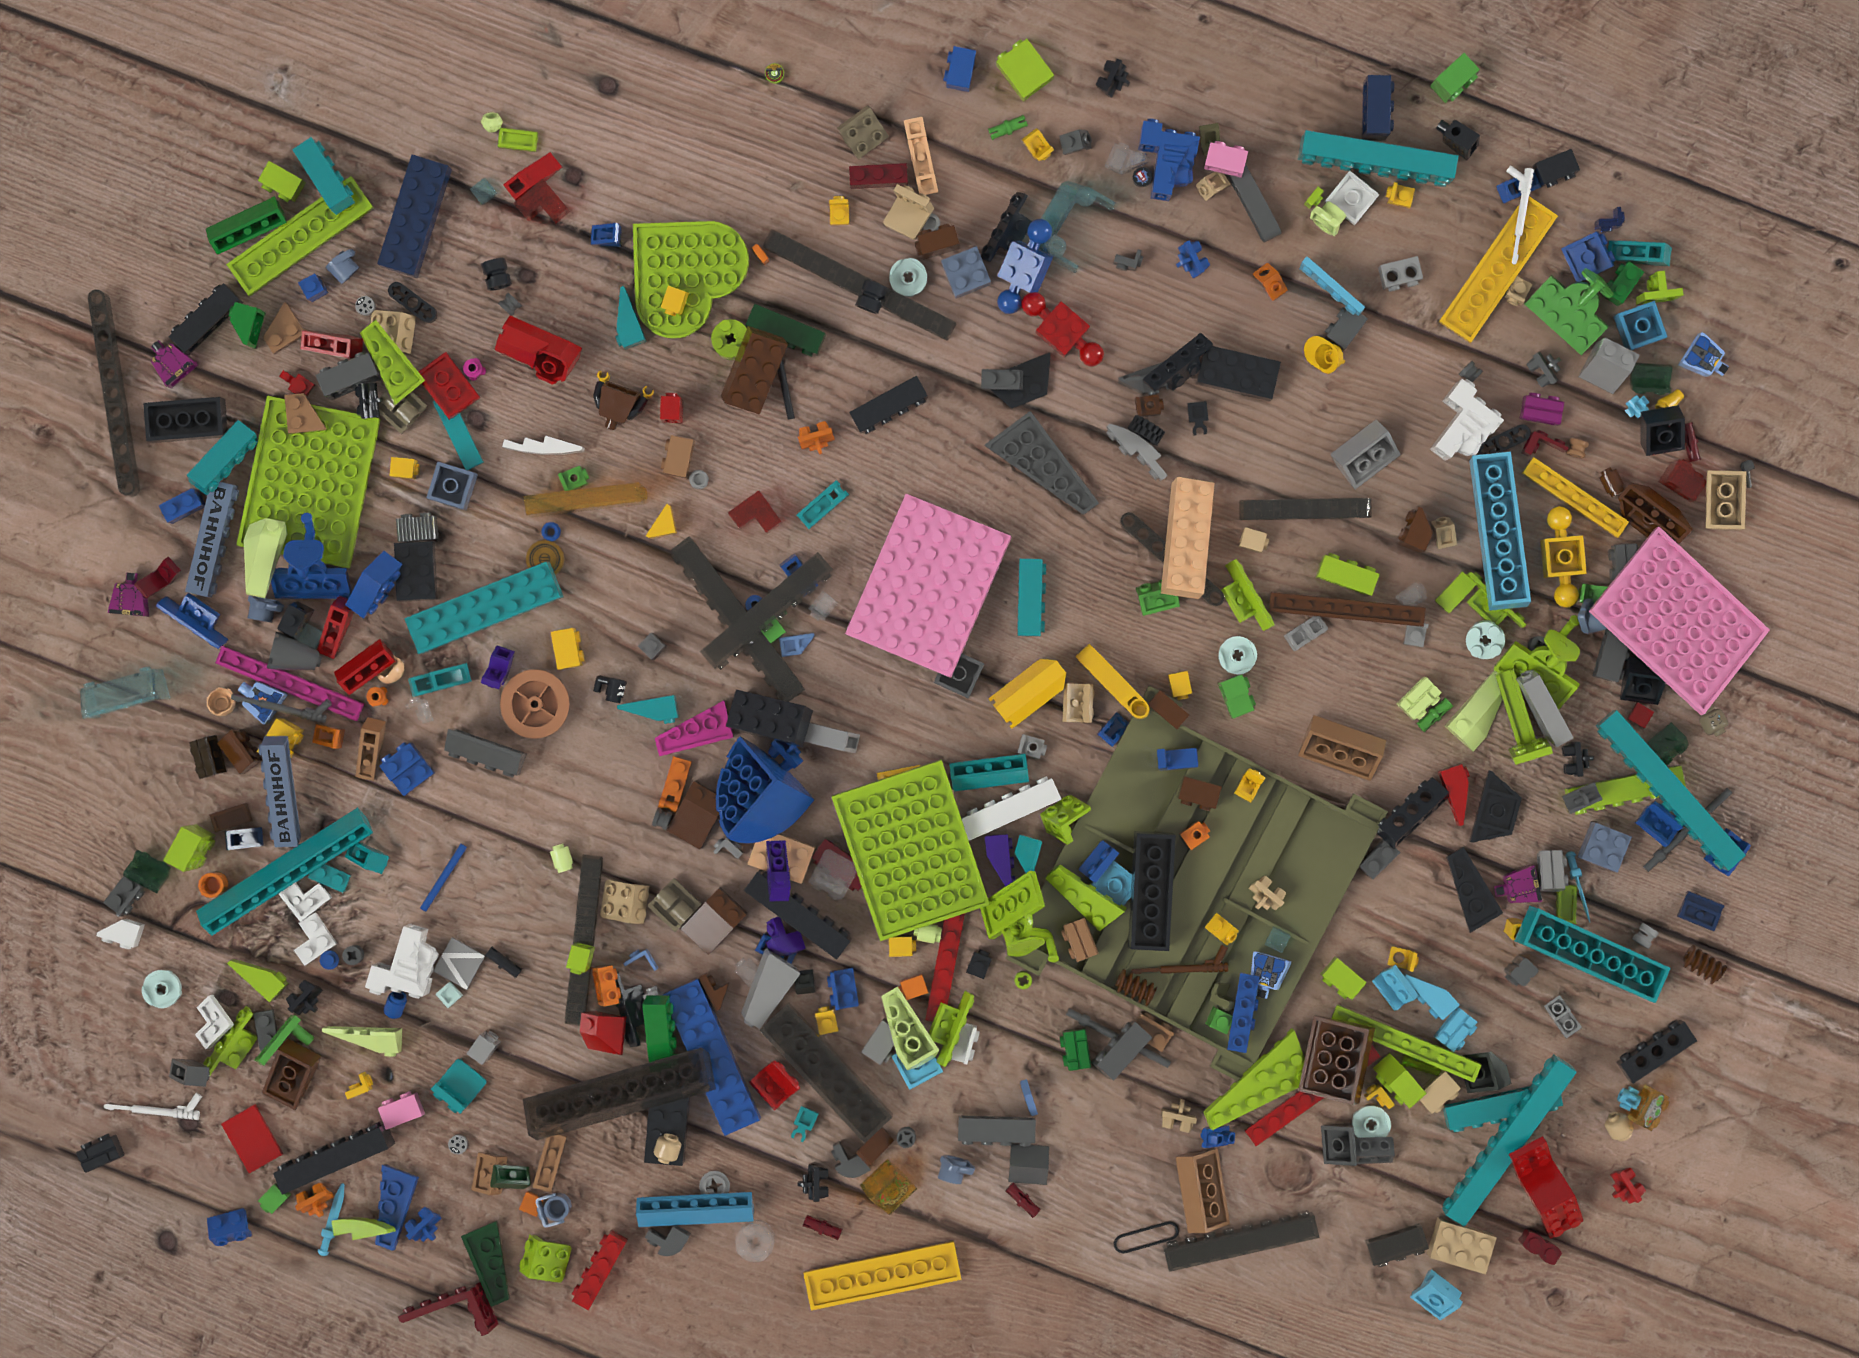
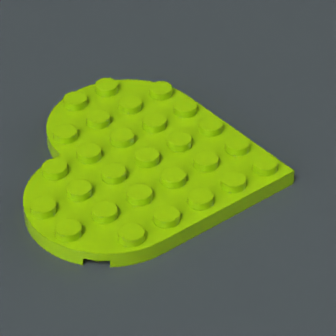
M715 221L633 224L635 303L641 321L653 333L665 338L677 339L692 335L707 321L712 308V299L722 298L731 294L745 279L749 267V253L744 240L733 228ZM668 286L689 293L682 315L676 314L674 317L666 314V309L661 308Z

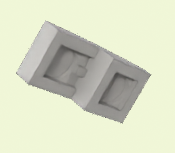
M1313 616L1285 634L1284 637L1292 650L1296 651L1327 631L1328 627L1320 616Z

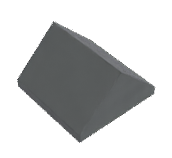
M1351 1123L1321 1125L1324 1164L1356 1166L1354 1126Z
M1012 1143L1008 1182L1047 1185L1049 1146H1020L1019 1144Z

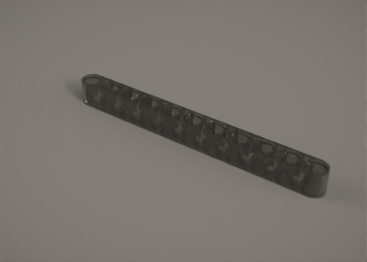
M772 229L762 246L766 250L857 296L863 294L861 288L864 280L878 283ZM888 288L885 298L880 300L882 309L946 341L949 340L957 325L953 320Z
M94 289L88 294V304L117 485L121 494L134 497L140 492V483L111 302L107 293ZM101 294L102 301L97 304L95 299ZM104 313L105 320L100 323L98 320L99 315ZM107 332L108 339L106 341H102V334ZM107 351H111V358L109 360L104 358ZM110 370H114V377L112 379H108V372ZM116 388L118 391L117 396L112 398L111 391ZM119 407L121 413L115 417L114 410ZM122 426L124 432L122 435L118 436L117 428ZM125 445L127 451L125 454L121 455L120 447ZM125 464H128L130 470L128 473L124 474L123 466ZM128 483H131L133 489L131 492L128 493L126 491V485Z

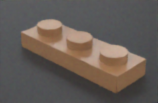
M548 1131L533 1188L552 1192L567 1140L566 1135Z

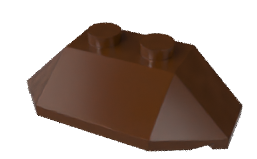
M1630 482L1618 496L1622 517L1629 521L1628 524L1647 538L1656 527H1660L1677 544H1680L1692 531V527L1680 509L1649 486Z

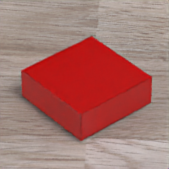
M1636 702L1627 719L1645 729L1654 711Z

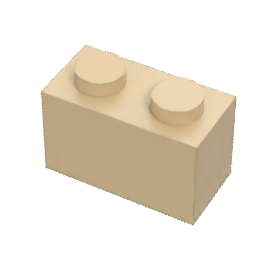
M1441 1070L1422 1087L1427 1094L1419 1101L1431 1114L1434 1112L1438 1113L1444 1108V1103L1447 1100H1453L1458 1096V1091L1461 1088L1445 1070Z

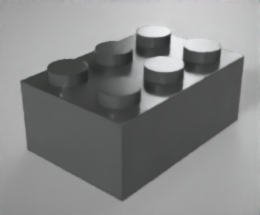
M365 351L356 354L355 358L350 361L348 359L339 361L336 367H325L319 371V374L315 375L324 397L331 400L355 391L358 384L374 383L382 379L370 353Z

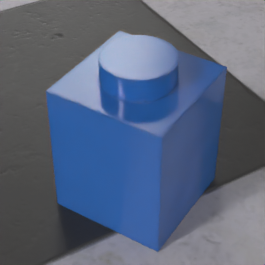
M315 273L298 282L307 300L311 302L328 294L321 278Z

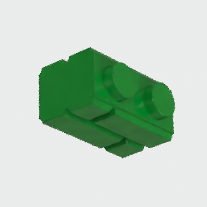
M1078 1028L1062 1031L1063 1036L1059 1037L1061 1048L1065 1047L1066 1055H1062L1064 1067L1068 1066L1069 1071L1091 1068L1086 1029Z

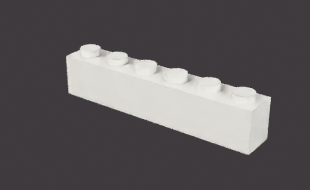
M1047 776L1037 780V785L1030 787L1028 784L1019 788L1020 792L1013 795L1010 792L1001 796L1003 800L995 803V800L985 803V808L979 811L977 808L967 811V816L961 819L968 840L977 838L1061 800L1053 779H1048Z

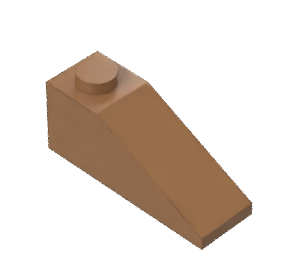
M367 717L360 734L355 777L371 781L375 780L384 741L386 721Z

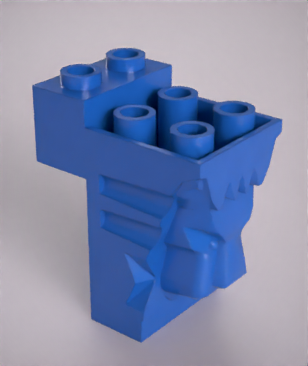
M1147 119V121H1143L1138 151L1157 153L1150 199L1169 201L1174 187H1186L1193 182L1192 169L1194 158L1198 151L1200 136H1196V133L1193 132L1179 134L1173 129L1162 131L1163 123H1159V120Z

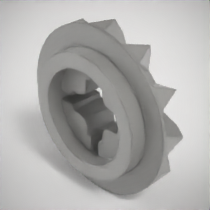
M710 1171L703 1175L700 1180L699 1189L701 1194H716L714 1188H707L712 1185V1178L716 1183L721 1184L717 1188L718 1194L729 1193L730 1181L720 1171Z

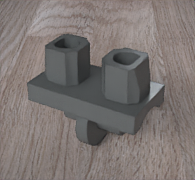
M1539 351L1533 355L1534 358L1526 365L1531 372L1538 368L1542 369L1544 374L1536 380L1541 387L1558 381L1550 367L1555 372L1560 371L1561 369L1557 363L1561 359L1558 357L1554 360L1552 355L1549 354L1546 356L1549 361L1548 364Z
M1595 782L1562 796L1569 814L1603 800Z

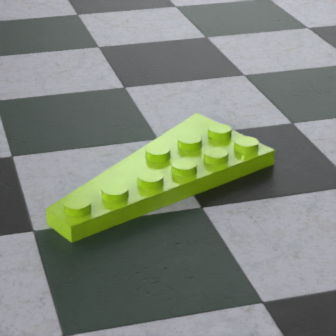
M1291 1028L1281 1041L1278 1040L1274 1044V1048L1267 1054H1263L1243 1073V1077L1237 1083L1234 1082L1223 1096H1219L1203 1111L1211 1130L1299 1088L1305 1058L1294 1029Z

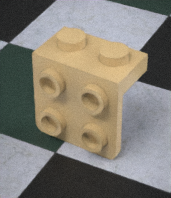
M897 184L893 190L897 199L883 223L886 227L915 240L934 207L930 202V198L925 194L920 193L918 195L909 186L904 185L902 187Z
M374 310L371 323L377 320L398 348L405 354H411L416 316L403 312Z
M606 880L600 913L601 917L625 923L644 924L649 886Z

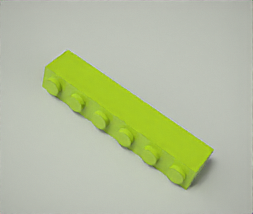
M1682 766L1668 767L1686 787ZM1636 774L1595 782L1603 800L1576 811L1575 815L1587 813L1586 809L1590 808L1598 811L1606 809L1605 805L1609 804L1617 807L1625 805L1624 801L1631 800L1632 803L1643 801V797L1650 796L1651 799L1656 797L1649 791L1650 786L1646 782H1641ZM1585 785L1564 789L1565 794L1570 793L1576 789H1579Z

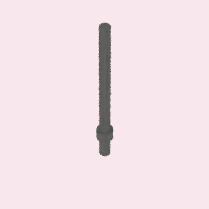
M1726 788L1705 810L1711 814L1732 792ZM1685 827L1672 839L1668 846L1663 847L1661 850L1658 849L1653 854L1654 857L1643 866L1644 869L1649 872L1659 862L1662 863L1667 858L1666 855L1688 836L1687 832L1689 830Z
M1070 1008L1066 1013L1067 1016L1079 1021L1078 1024L1084 1027L1088 1026L1111 1039L1118 1035V1033L1091 1020V1017L1084 1013L1082 1015ZM1145 1047L1139 1052L1166 1068L1171 1064V1061Z

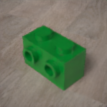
M1630 261L1624 265L1621 263L1615 271V274H1617L1615 278L1607 282V285L1613 292V296L1607 298L1602 295L1617 307L1624 303L1644 274L1643 270Z

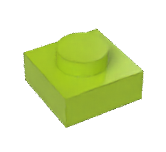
M1317 187L1304 205L1309 209L1313 205L1315 207L1318 206L1323 199L1321 194L1324 191Z

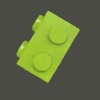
M529 1234V1238L525 1243L524 1256L520 1261L519 1271L530 1279L561 1283L564 1279L572 1248L567 1244L543 1241L538 1236Z

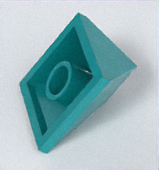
M1019 835L1014 853L1025 873L1034 871L1042 840Z

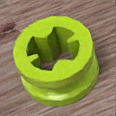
M1020 971L1015 975L1014 981L1018 988L1027 989L1031 986L1032 978L1029 973ZM1026 975L1028 983L1020 985L1018 978Z

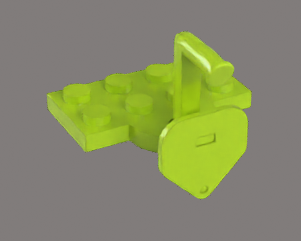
M1572 615L1560 632L1548 630L1544 637V642L1547 646L1537 647L1531 651L1515 641L1495 664L1493 670L1500 673L1513 668L1518 678L1523 672L1533 669L1540 675L1559 710L1580 685V683L1565 674L1567 661H1576L1580 654L1579 647L1567 638L1573 628L1580 624L1578 616Z
M1035 871L1027 872L989 897L990 905L980 908L988 939H996L1003 934L1008 956H1025L1046 942L1049 953L1048 961L1057 962L1059 960L1052 933L1047 929L1032 928V915L1045 907Z

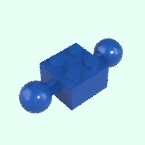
M1036 219L1029 224L1027 233L1030 241L1028 244L1022 241H1012L998 273V277L1011 283L1009 289L1001 292L997 299L998 307L1003 313L1013 314L1020 309L1022 299L1019 293L1021 289L1033 293L1038 292L1053 259L1052 256L1038 250L1040 244L1047 242L1052 235V227L1044 219Z

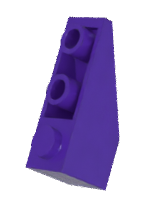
M1008 834L985 835L986 856L1006 887L1016 880L1015 876H1011V868H1014V857H1010L1009 849H1013L1012 837L1008 838Z
M786 840L766 841L769 901H789L791 884Z

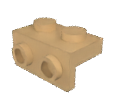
M1064 684L1063 722L1092 723L1094 716L1093 698L1095 695L1093 684Z

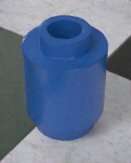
M392 991L383 1009L384 1014L391 1019L400 1018L407 1003L406 994L404 992L397 993Z

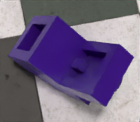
M497 645L491 654L489 666L482 677L481 683L491 688L500 689L508 677L515 651Z
M775 917L766 922L767 932L772 937L766 944L773 953L779 956H789L806 949L801 933L796 931L786 934L780 917Z

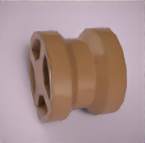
M1571 438L1569 441L1570 448L1566 454L1584 459L1586 456L1585 449L1588 448L1589 443Z

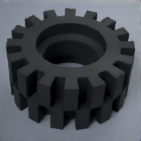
M1139 415L1134 416L1128 427L1131 432L1158 446L1165 434L1163 429Z

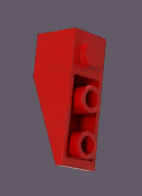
M550 152L518 172L504 183L503 186L519 203L563 167Z

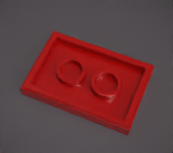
M447 352L418 371L425 379L422 385L449 420L480 399L478 393Z
M256 1104L221 1123L249 1174L283 1155L280 1146Z

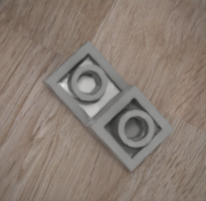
M1560 995L1544 1005V1008L1566 1039L1582 1029V1026Z

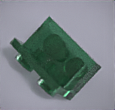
M1636 363L1631 372L1629 385L1634 392L1639 394H1645L1646 392H1653L1657 395L1671 393L1670 381L1673 367L1672 365Z
M1672 722L1647 742L1649 747L1666 766L1672 762L1676 755L1684 753L1689 745L1687 737Z
M136 850L134 858L123 872V876L158 893L169 878L171 867L165 862L151 857L146 852Z

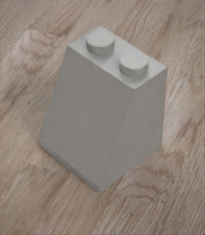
M1605 337L1595 343L1578 377L1614 394L1632 372L1640 355Z

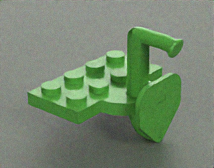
M1584 268L1581 273L1590 283L1579 281L1565 287L1551 275L1525 302V305L1580 355L1609 327L1595 314L1600 301L1598 292L1600 291L1607 298L1613 296L1612 290L1604 279L1587 268Z

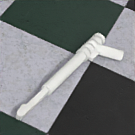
M1510 166L1506 172L1520 181L1518 190L1521 191L1515 229L1516 240L1512 264L1515 265L1519 257L1517 254L1519 240L1523 234L1534 169L1525 168V173L1522 174Z
M195 1093L187 1106H177L174 1109L105 1104L104 1108L199 1120L200 1111L194 1110L202 1096Z

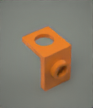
M1266 263L1253 273V276L1263 284L1272 301L1288 291L1279 272L1269 263ZM1270 270L1267 275L1260 276L1263 271Z

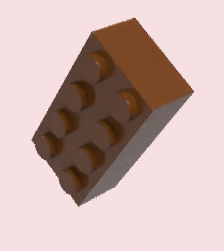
M748 326L721 393L724 403L756 414L761 413L788 346L783 337Z

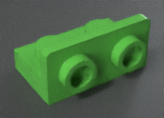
M1162 579L1159 582L1145 583L1136 588L1143 616L1180 606L1178 596L1161 594Z

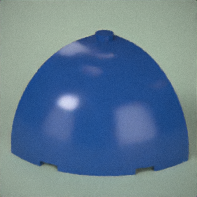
M741 736L727 755L729 759L725 768H722L720 771L716 789V810L720 815V826L728 839L738 843L761 842L782 833L793 825L815 800L789 771L783 770L775 759Z

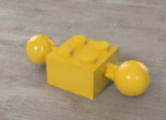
M1558 506L1551 509L1547 515V523L1555 530V538L1540 540L1543 577H1559L1560 585L1555 589L1554 599L1559 606L1568 608L1575 605L1579 599L1578 589L1571 584V576L1587 574L1583 535L1567 537L1566 529L1572 522V515L1567 508Z

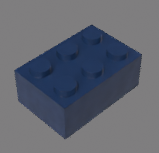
M1368 75L1363 82L1362 140H1386L1394 129V120H1391V112L1394 111V100H1391V93H1394V81H1391V75Z

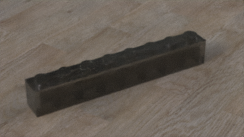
M817 552L703 648L700 654L714 670L717 668L722 670L729 664L727 660L730 657L734 656L736 658L744 651L743 646L747 643L749 645L753 644L759 638L757 635L762 630L765 633L773 627L772 622L775 619L781 620L788 614L786 611L788 608L798 606L803 601L801 597L806 593L811 595L817 589L816 585L820 581L825 583L831 578L832 575L830 573L833 569Z
M1306 1210L1298 1212L1297 1216H1280L1279 1220L1275 1221L1265 1219L1257 1225L1252 1223L1243 1224L1241 1228L1235 1230L1233 1227L1225 1228L1222 1230V1233L1208 1232L1204 1234V1237H1186L1185 1241L1182 1242L1177 1240L1168 1241L1163 1246L1168 1271L1171 1272L1320 1238L1313 1212L1309 1213Z

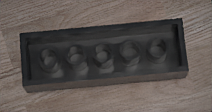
M1134 831L1128 947L1132 950L1169 951L1176 835L1173 833Z
M759 870L743 890L836 960L852 939L849 931L843 927L840 929L834 925L835 921L829 916H821L819 914L820 910L812 904L809 906L803 902L804 898L796 892L794 895L790 893L789 901H769L767 871L762 872Z
M379 1121L366 1128L365 1132L360 1129L349 1135L348 1139L342 1137L330 1144V1147L326 1144L312 1151L313 1154L307 1152L295 1159V1162L291 1159L277 1166L278 1170L273 1175L283 1195L385 1151L393 1146L395 1141L390 1129L386 1130L384 1124H381Z

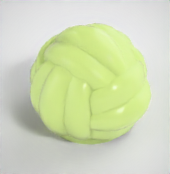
M495 112L486 113L481 119L483 128L490 133L498 131L503 123L499 114Z

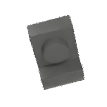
M840 1141L833 1144L834 1150L831 1152L836 1161L840 1160V1163L835 1165V1169L839 1174L847 1178H856L871 1171V1166L868 1167L857 1154L848 1157Z
M674 1225L666 1237L650 1227L645 1238L648 1239L647 1242L649 1244L661 1247L658 1252L659 1255L672 1256L682 1250L691 1233L678 1225Z

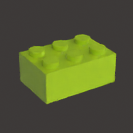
M196 824L182 826L163 861L183 872L201 868L206 861L205 855L207 851H210L216 842L214 840L216 835Z

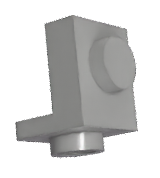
M720 838L714 845L716 849L713 851L717 854L725 847L737 859L744 853L742 851L743 846L740 843L732 842L728 838L724 840Z

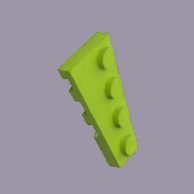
M374 320L360 332L394 405L425 381L377 320Z
M1058 865L1045 878L1098 931H1101L1127 909L1124 905L1121 904L1119 906L1113 902V898L1107 894L1104 896L1096 891V887L1093 885H1087L1082 882L1079 876L1062 865Z

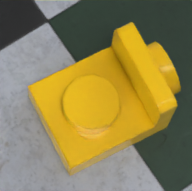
M1393 182L1386 191L1387 203L1410 208L1415 188L1398 185V182Z
M844 196L833 197V199L829 200L830 226L849 225V200L845 199Z
M829 1006L818 1008V1011L815 1012L819 1035L838 1032L834 1008L830 1009Z
M366 1072L358 1074L362 1085L358 1082L349 1086L350 1090L345 1092L347 1100L372 1090L373 1081L369 1074L367 1075Z
M1373 1084L1365 1090L1367 1093L1364 1096L1367 1100L1378 1095L1376 1100L1382 1107L1386 1105L1390 1109L1395 1105L1380 1084Z

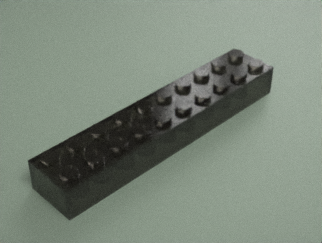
M701 1047L524 1098L523 1105L528 1136L535 1140H541L716 1090L710 1054Z

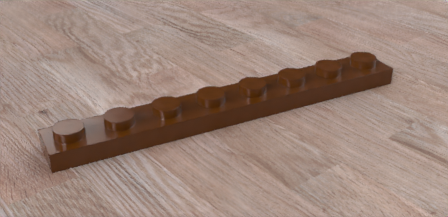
M1271 592L1269 612L1424 627L1426 607L1277 592Z

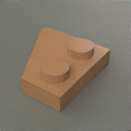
M285 302L263 336L273 354L278 353L300 339L302 330H304L288 303Z
M304 393L284 395L288 434L326 430V426L322 423Z

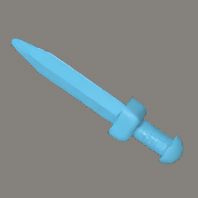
M1569 851L1565 856L1570 866V878H1575L1581 901L1590 923L1588 907L1579 880L1582 872L1577 866L1576 854L1573 851Z
M344 1183L340 1185L334 1196L326 1227L322 1228L321 1236L323 1241L321 1248L318 1249V1253L321 1256L329 1254L328 1247L330 1241L335 1238L331 1221L339 1217L344 1200Z

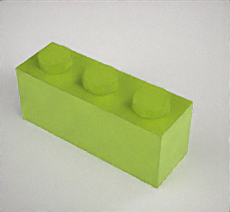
M1329 553L1328 556L1323 555L1316 578L1367 596L1373 595L1380 575L1375 572V568L1369 566L1361 568L1357 566V562L1349 559L1344 562L1339 560L1340 556Z

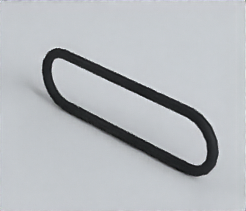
M1170 1221L1125 1233L1116 1237L1114 1248L1117 1252L1124 1254L1171 1241L1178 1236L1179 1228L1174 1222ZM1168 1224L1173 1225L1176 1229L1175 1235L1171 1238L1121 1251L1117 1247L1118 1239Z

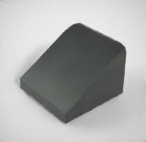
M813 969L799 971L800 975L795 980L796 994L815 993Z

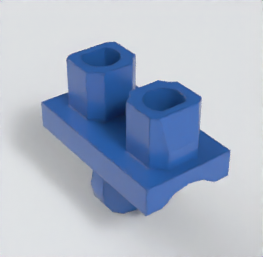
M1189 240L1178 247L1180 262L1176 266L1177 268L1183 266L1185 272L1189 271L1192 278L1198 277L1210 266L1206 257L1199 260L1196 254L1202 250L1199 241L1190 242Z
M774 740L768 750V753L774 759L779 754L783 756L785 760L780 766L786 772L792 768L795 769L804 761L799 756L801 751L796 745Z
M1222 1125L1214 1130L1205 1127L1201 1133V1138L1203 1139L1202 1147L1211 1148L1234 1144L1235 1132L1229 1131L1230 1126Z
M423 1207L418 1213L422 1219L419 1224L415 1219H411L404 1225L408 1232L406 1236L409 1240L418 1241L421 1239L424 1242L427 1238L431 1241L436 1239L434 1232L438 1228L435 1224L442 1217L437 1213H433L429 1208Z

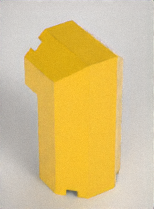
M1039 659L988 699L990 702L992 700L995 701L993 706L1006 723L1009 721L1012 723L1009 727L1013 729L1064 689L1066 672L1057 660Z

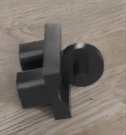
M1116 59V61L1107 60L1104 65V71L1110 74L1107 79L1100 76L1096 82V86L1111 98L1116 90L1121 91L1123 86L1128 87L1130 85V82L1126 79L1129 74L1125 72L1126 65L1120 59Z
M377 383L358 384V387L355 388V395L359 397L360 403L357 407V415H360L361 419L380 417L379 402H383V398H378Z
M1571 742V744L1562 746V755L1564 757L1572 756L1573 763L1563 765L1564 774L1574 775L1575 777L1584 776L1583 764L1584 768H1590L1589 760H1595L1594 756L1588 755V749H1582L1581 752V742Z
M303 980L299 984V988L303 993L300 996L292 993L286 998L290 1006L288 1010L297 1015H300L302 1012L307 1014L310 1010L316 1013L318 1008L315 1004L319 1001L317 996L323 991L320 986Z
M811 1164L808 1165V1174H803V1181H798L797 1186L803 1187V1194H808L809 1200L820 1202V1199L829 1196L828 1187L819 1186V1179H828V1169Z

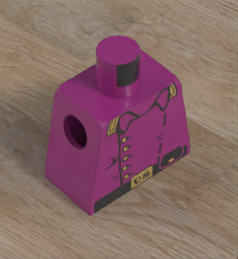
M158 340L151 346L157 354L151 359V363L166 387L172 389L198 366L197 362L172 343L165 347Z
M126 573L125 584L115 583L108 613L149 617L148 598H145L134 586L138 579L137 573Z
M1527 865L1503 875L1504 884L1494 886L1496 897L1506 895L1510 903L1542 902L1535 865Z

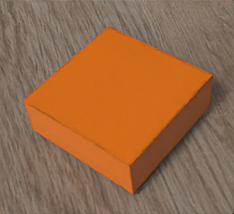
M755 244L752 247V251L762 264L766 265L769 262L768 256L758 244Z
M526 1191L519 1210L537 1217L536 1199L541 1196Z

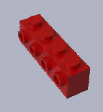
M613 1230L610 1231L609 1235L604 1234L599 1243L602 1245L600 1251L595 1250L590 1259L593 1264L590 1269L585 1268L581 1276L584 1279L581 1285L577 1284L572 1292V1295H574L572 1302L589 1311L628 1240L626 1237Z

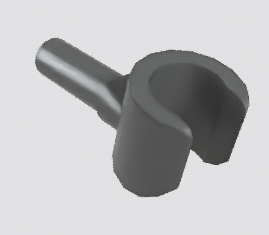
M1747 460L1741 463L1740 468L1742 471H1746L1747 488H1751L1749 471L1755 469L1752 460Z

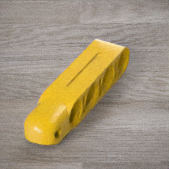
M1090 644L1075 656L1133 717L1144 719L1148 716L1150 707L1147 702Z

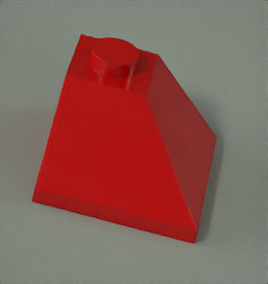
M599 1011L581 1013L580 1034L587 1048L623 1055L626 1017Z

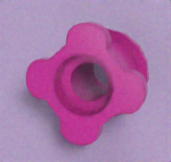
M478 358L469 359L464 363L463 371L470 380L476 381L477 377L486 374V368L482 367ZM472 366H476L475 371H471Z

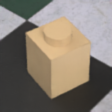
M1245 527L1243 528L1238 547L1261 553L1268 546L1269 539L1266 538L1267 533Z

